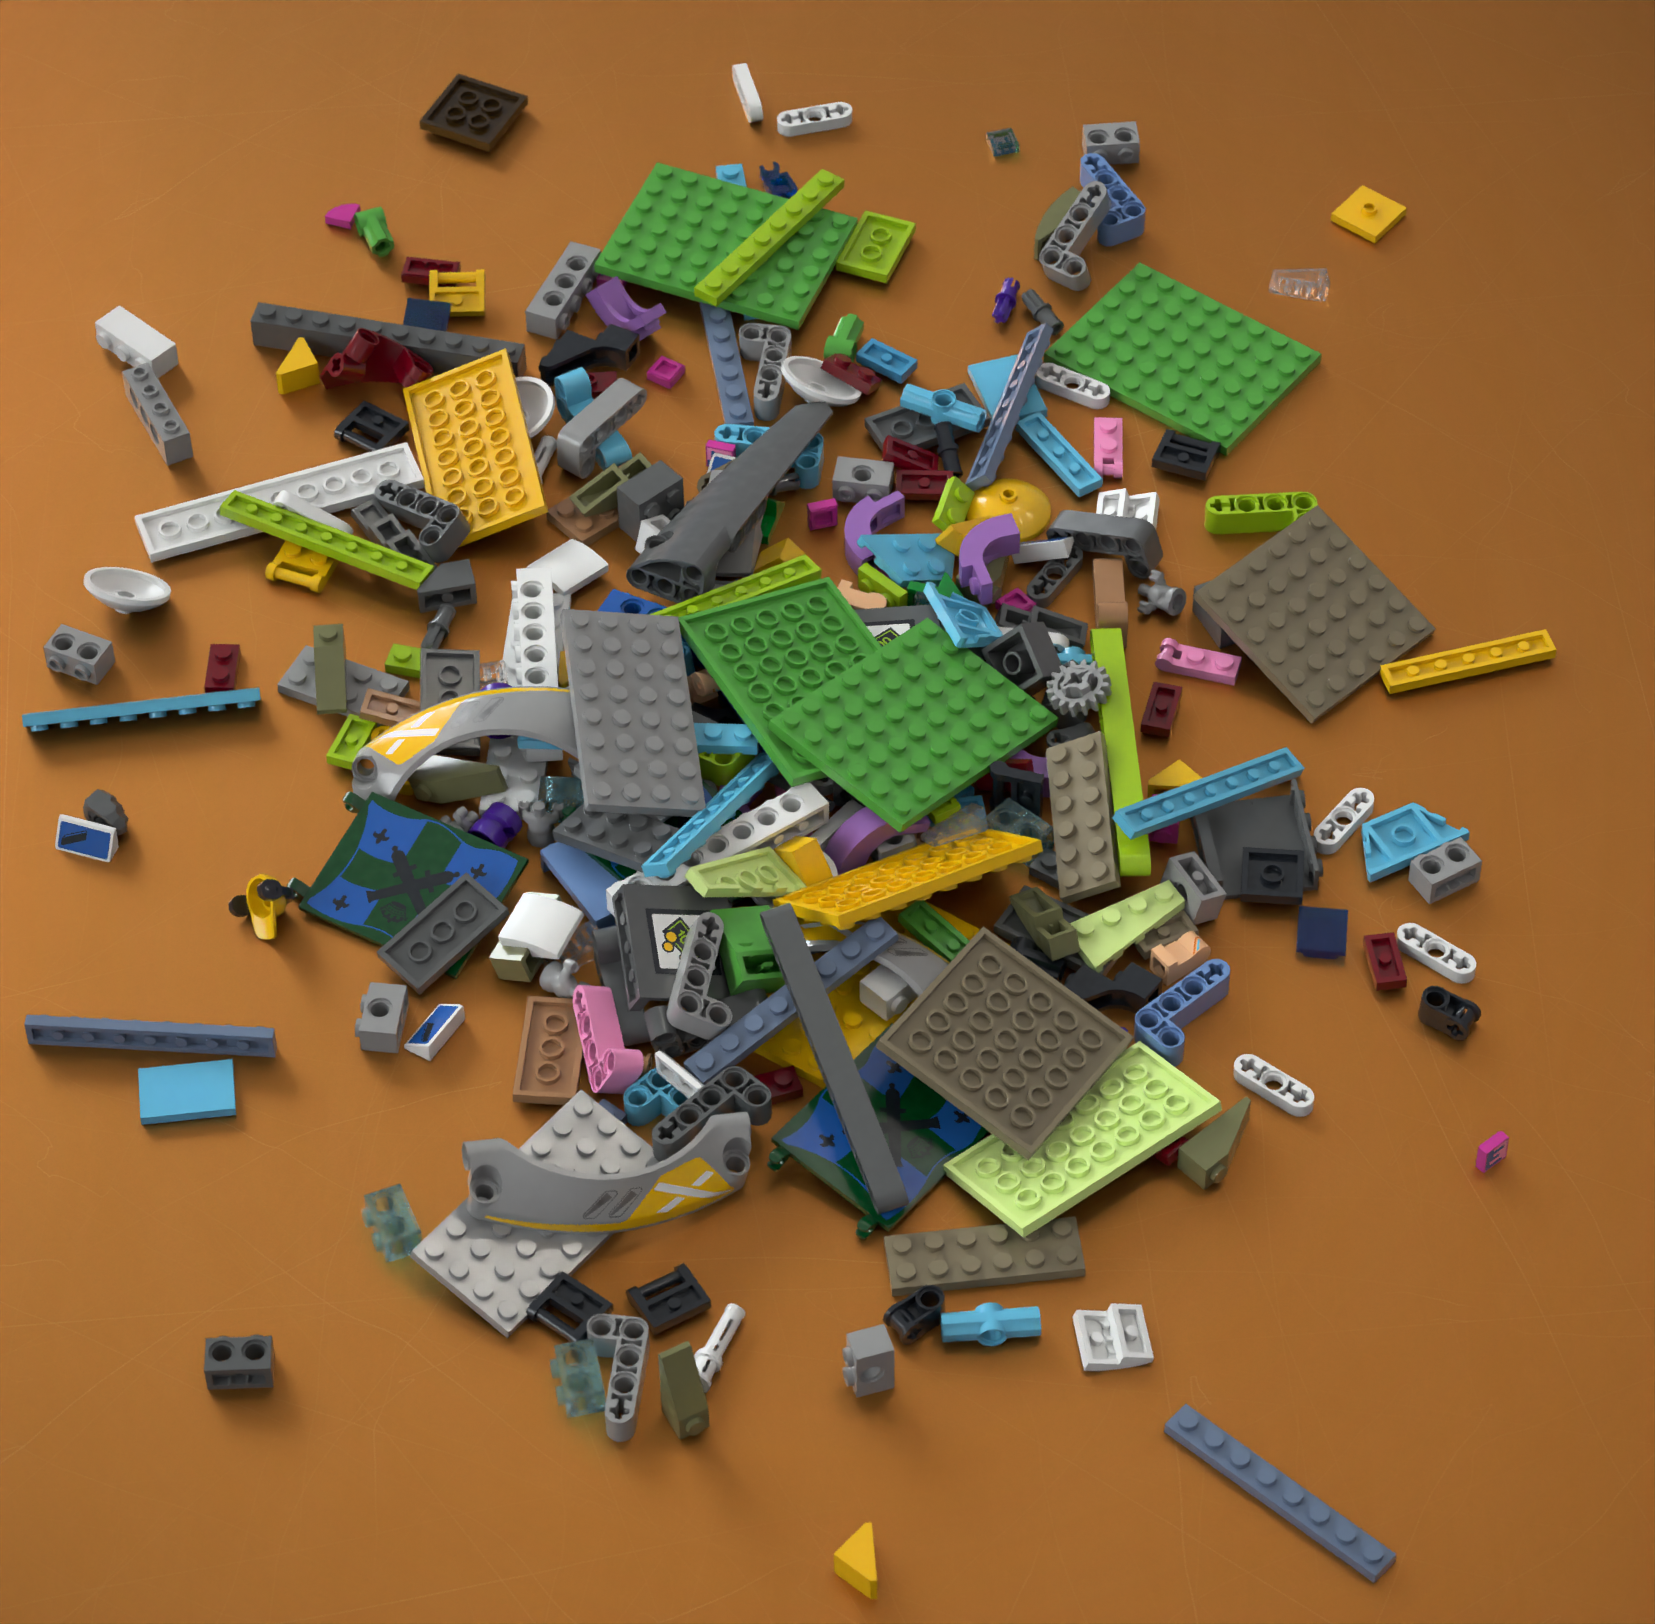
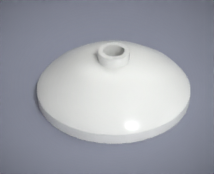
M791 356L784 360L781 370L785 380L807 403L826 402L829 407L851 405L859 400L861 391L820 369L823 361L805 356Z
M528 376L515 377L531 439L550 421L555 409V397L550 387L544 381Z
M101 567L88 571L84 576V586L92 596L104 605L123 614L142 612L159 607L169 600L171 588L165 581L139 570L121 567Z

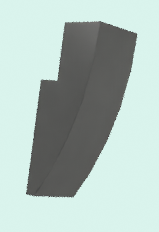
M1002 603L994 620L997 626L1015 628L1021 623L1044 621L1048 632L1063 634L1069 639V647L1075 646L1081 649L1085 645L1088 623L1035 605L1028 612Z

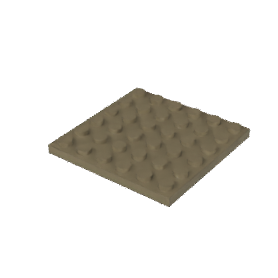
M1318 505L1196 591L1193 596L1196 602L1311 724L1380 674V665L1396 662L1430 637L1436 629Z
M983 926L879 1039L876 1048L1029 1161L1131 1044L1134 1037Z

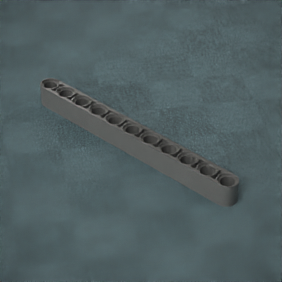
M791 903L760 912L764 931L877 1214L880 1215L908 1205L909 1200L904 1184Z

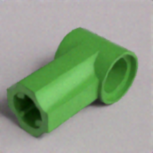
M382 207L354 213L357 231L361 237H365L372 254H377L379 257L389 255V252L394 249V241L387 228V221Z
M848 313L847 316L841 317L834 335H829L826 340L824 359L835 353L844 354L854 363L857 343L864 330V322L857 315Z

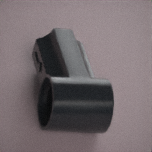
M1016 937L1013 939L1010 945L1013 949L1061 983L1067 968L1068 959L1060 958L1052 961L1030 939L1026 937Z

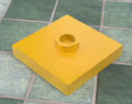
M1362 185L1331 213V221L1376 243L1406 215L1407 207Z

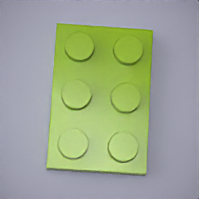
M865 210L836 261V270L888 283L916 232V223Z

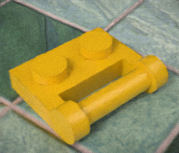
M476 269V272L446 273L430 270V317L485 316V269ZM476 283V286L438 287L439 284Z
M285 541L273 562L268 564L265 578L272 581L277 579L310 587L311 591L321 593L340 561Z

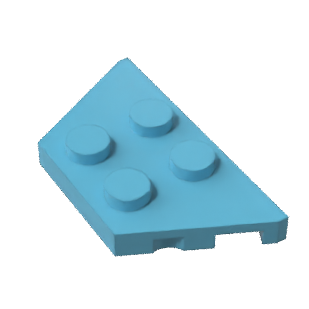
M941 533L861 535L857 540L858 546L861 549L867 547L876 556L874 563L881 570L885 571L889 578L900 587H908L910 580L920 583H927L928 581L936 584L938 587L944 572H947L952 579L955 555L936 543L935 539Z
M927 581L923 592L956 647H986L1003 636L986 607L969 601L954 592L948 598L938 593L935 587L936 584Z
M1414 802L1363 823L1361 834L1367 880L1373 882L1410 866L1411 860L1416 856L1426 854L1445 842H1451L1460 837L1467 841L1469 840L1470 832L1464 827L1458 830L1446 824V818L1436 813H1430L1426 808Z

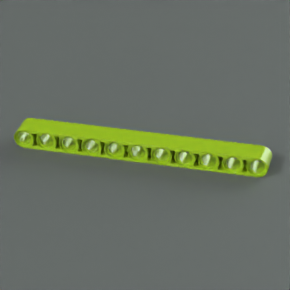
M1121 628L1091 629L1090 648L1092 662L1096 661L1098 668L1105 667L1112 684L1110 686L1112 693L1106 696L1107 703H1098L1097 705L1099 709L1100 730L1106 739L1114 815L1116 810L1142 801L1143 793ZM1114 821L1120 877L1150 876L1151 855L1148 834L1130 840Z

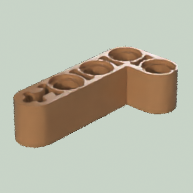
M1122 558L1093 559L1092 573L1096 629L1121 628L1123 647L1127 648L1128 603L1125 602Z

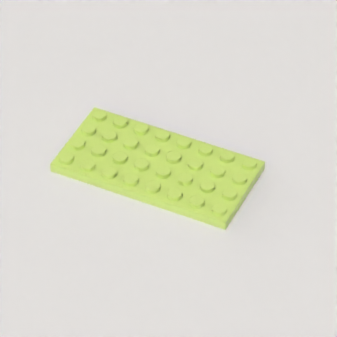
M1138 1041L1118 1057L1029 1161L995 1135L991 1134L943 1164V1167L950 1179L1025 1238L1222 1111L1221 1101L1141 1041Z

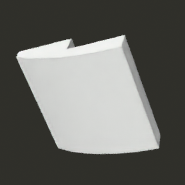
M1126 488L1099 492L1096 513L1144 519L1150 522L1156 529L1160 499L1157 492L1129 496Z
M570 539L528 565L527 568L551 567L553 589L564 597L567 594H573L608 572L609 564L583 543Z
M523 893L498 938L502 946L528 948L532 957L559 960L584 914L581 910L564 902L540 895Z
M660 1050L655 1053L656 1072L688 1099L705 1086L666 1053Z
M1111 1303L1107 1311H1075L1072 1318L1084 1371H1108L1131 1368L1153 1361L1154 1356L1142 1305Z

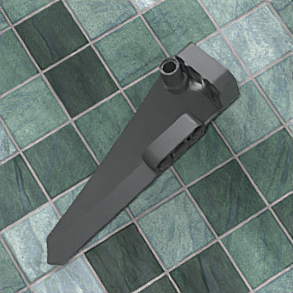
M812 402L793 407L696 495L657 535L646 539L643 552L626 572L628 582L637 589L675 603L686 601L713 590L719 560L727 551L734 553L761 520L767 506L768 495L833 415V411L826 402Z

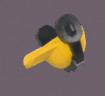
M259 874L250 879L246 895H237L230 899L228 902L229 911L236 917H245L250 914L256 936L266 940L275 939L277 937L276 918L283 914L286 905L294 900L293 888L282 886L279 880L273 876Z

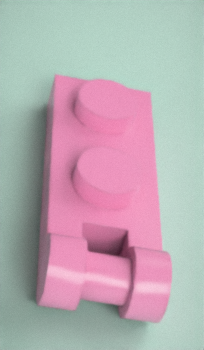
M1094 417V470L1101 477L1103 475H1114V478H1122L1123 476L1122 418Z
M1165 638L1162 641L1161 653L1157 655L1155 666L1162 671L1234 686L1241 667L1242 657L1182 645L1172 638Z

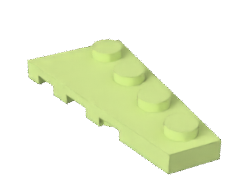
M770 846L689 867L684 876L692 884L695 891L704 898L780 897L807 887Z
M1167 880L1069 923L1077 931L1080 946L1078 954L1089 968L1098 973L1101 972L1106 963L1121 957L1127 947L1133 943L1138 944L1145 938L1147 932L1153 928L1158 929L1185 908V899L1170 880Z

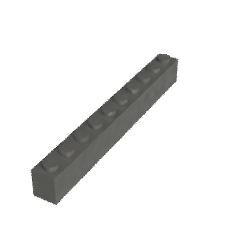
M258 302L250 320L253 345L290 351L297 339L302 337L314 355L332 357L334 354L344 351L359 328H365L405 346L429 363L433 368L434 374L445 373L505 348L510 355L515 377H523L527 368L525 344L261 302Z

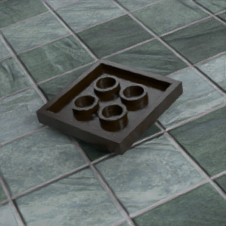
M457 74L421 118L420 129L490 152L528 105V97Z

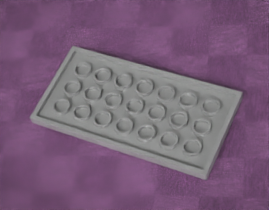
M563 609L560 618L585 811L693 817L698 811L705 809L706 804L679 618L676 616Z
M582 1089L519 1148L522 1152L544 1163L581 1173H623L652 1166L659 1162L653 1155L652 1146ZM478 1197V1199L482 1201H488V1199L484 1197ZM467 1198L411 1251L410 1257L508 1338L528 1319L526 1310L529 1305L562 1271L569 1276L573 1275L614 1233L563 1234L532 1231L497 1224L472 1217L467 1210Z

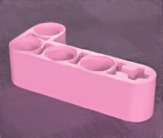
M578 985L573 993V1008L591 1089L594 1093L624 1094L626 1089L634 1084L642 1073L644 1063L642 1052L640 1050L625 1049L611 989L603 986Z

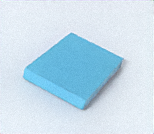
M1018 354L968 365V374L985 410H987L990 421ZM1035 383L1029 389L1027 402L1020 411L1019 420L1038 411L1044 417H1047L1046 405Z
M232 1059L138 1069L141 1125L236 1115Z

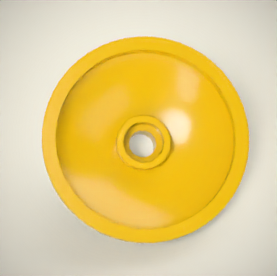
M1018 479L994 480L988 487L983 486L974 491L975 494L966 516L968 521L989 515L992 518L1012 513L1020 532L1021 543L1037 537L1046 529L1051 518V505L1047 496L1039 488L1028 482Z

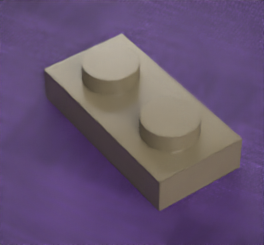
M1181 910L1158 929H1151L1145 934V938L1138 944L1133 943L1143 959L1146 960L1151 958V949L1159 944L1165 947L1177 941L1189 931H1194L1199 935V930L1187 913Z

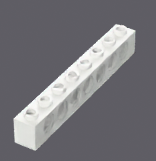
M551 567L516 569L517 581H511L512 599L518 598V602H512L513 619L519 620V623L513 624L515 641H520V645H515L516 663H521V667H516L517 685L559 687ZM520 749V751H526L527 763L563 760V750Z
M810 782L791 787L787 792L774 799L765 801L761 806L748 813H743L737 819L721 826L718 832L712 834L706 840L705 845L695 850L691 854V858L683 862L676 869L674 875L667 878H659L658 876L645 877L644 873L637 871L628 878L615 882L606 889L607 909L615 917L612 897L622 884L692 886L684 877L689 867L768 846L774 849L794 836H805L829 823V802Z

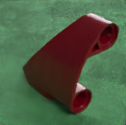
M359 328L344 351L334 354L319 376L326 390L359 382L400 383L407 388L429 379L433 373V368L420 356L398 342L377 332Z

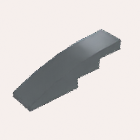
M376 497L351 510V517L371 542L433 565L434 570L437 568L435 562L428 556L411 530L405 531L393 513L388 515Z

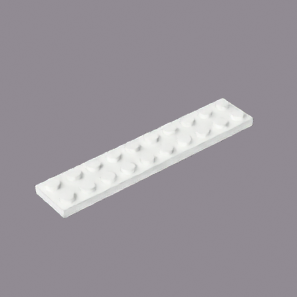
M407 442L134 517L150 561L155 562L263 532L220 515V505L234 490L270 504L274 503L281 491H288L328 513H334L359 506L373 499L377 485L384 480H395L415 489L425 488L424 478Z
M553 593L559 675L560 651H564L560 615L563 609H570L571 594L563 597L560 593ZM518 598L512 599V602H518ZM511 602L499 683L517 687L522 686V684L517 685L516 667H521V663H516L515 645H520V641H515L513 624L519 623V620L513 619V606ZM516 735L506 739L490 738L486 764L500 767L508 789L506 792L481 796L480 817L492 803L501 802L511 807L519 815L520 819L523 820L522 815L519 814L518 803L520 801H523V803L529 801L530 810L533 812V803L543 800L548 761L527 763L526 751H520V748H518V736Z

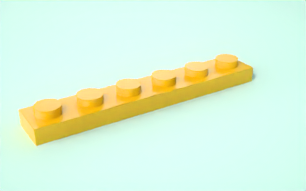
M1544 629L1380 665V675L1389 694L1552 659L1556 657L1557 649L1547 630Z

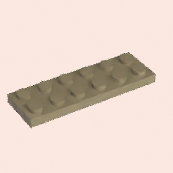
M1098 731L1046 749L1060 899L1065 904L1121 887L1115 826L1112 819L1113 806L1106 739L1104 734Z
M1076 1216L1055 1218L1025 1238L1007 1224L884 1236V1248L892 1296L910 1295L926 1285H935L941 1288L942 1291L1085 1276L1086 1268Z

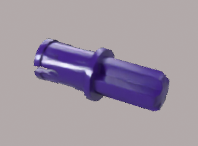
M1006 278L1003 281L1000 293L995 297L996 305L992 317L995 318L994 322L998 324L1000 322L1005 323L1008 320L1010 311L1016 306V295L1020 289V283L1016 280L1012 287L1014 278Z

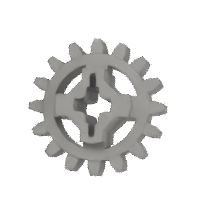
M1083 659L1079 665H1076L1074 660L1070 661V667L1068 668L1063 665L1059 666L1061 672H1052V680L1046 683L1048 688L1046 690L1047 696L1053 709H1060L1062 715L1071 711L1072 717H1075L1081 711L1086 716L1088 715V709L1091 708L1094 711H1098L1097 704H1106V696L1112 693L1110 688L1112 684L1105 667L1098 668L1096 661L1087 665L1086 659Z

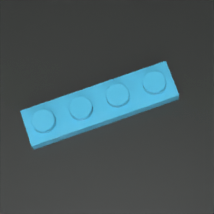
M1039 411L1018 421L1016 431L1078 497L1102 487L1103 478Z

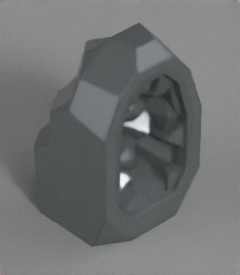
M97 789L85 799L83 812L87 821L116 828L117 836L127 832L129 818L124 814L125 810L118 803L115 796L104 790Z

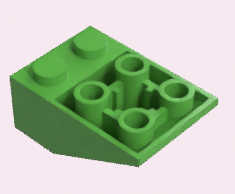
M769 905L714 909L710 911L718 915L724 924L719 951L731 996L752 989H764L766 993H774L785 985L760 918V912L769 910Z

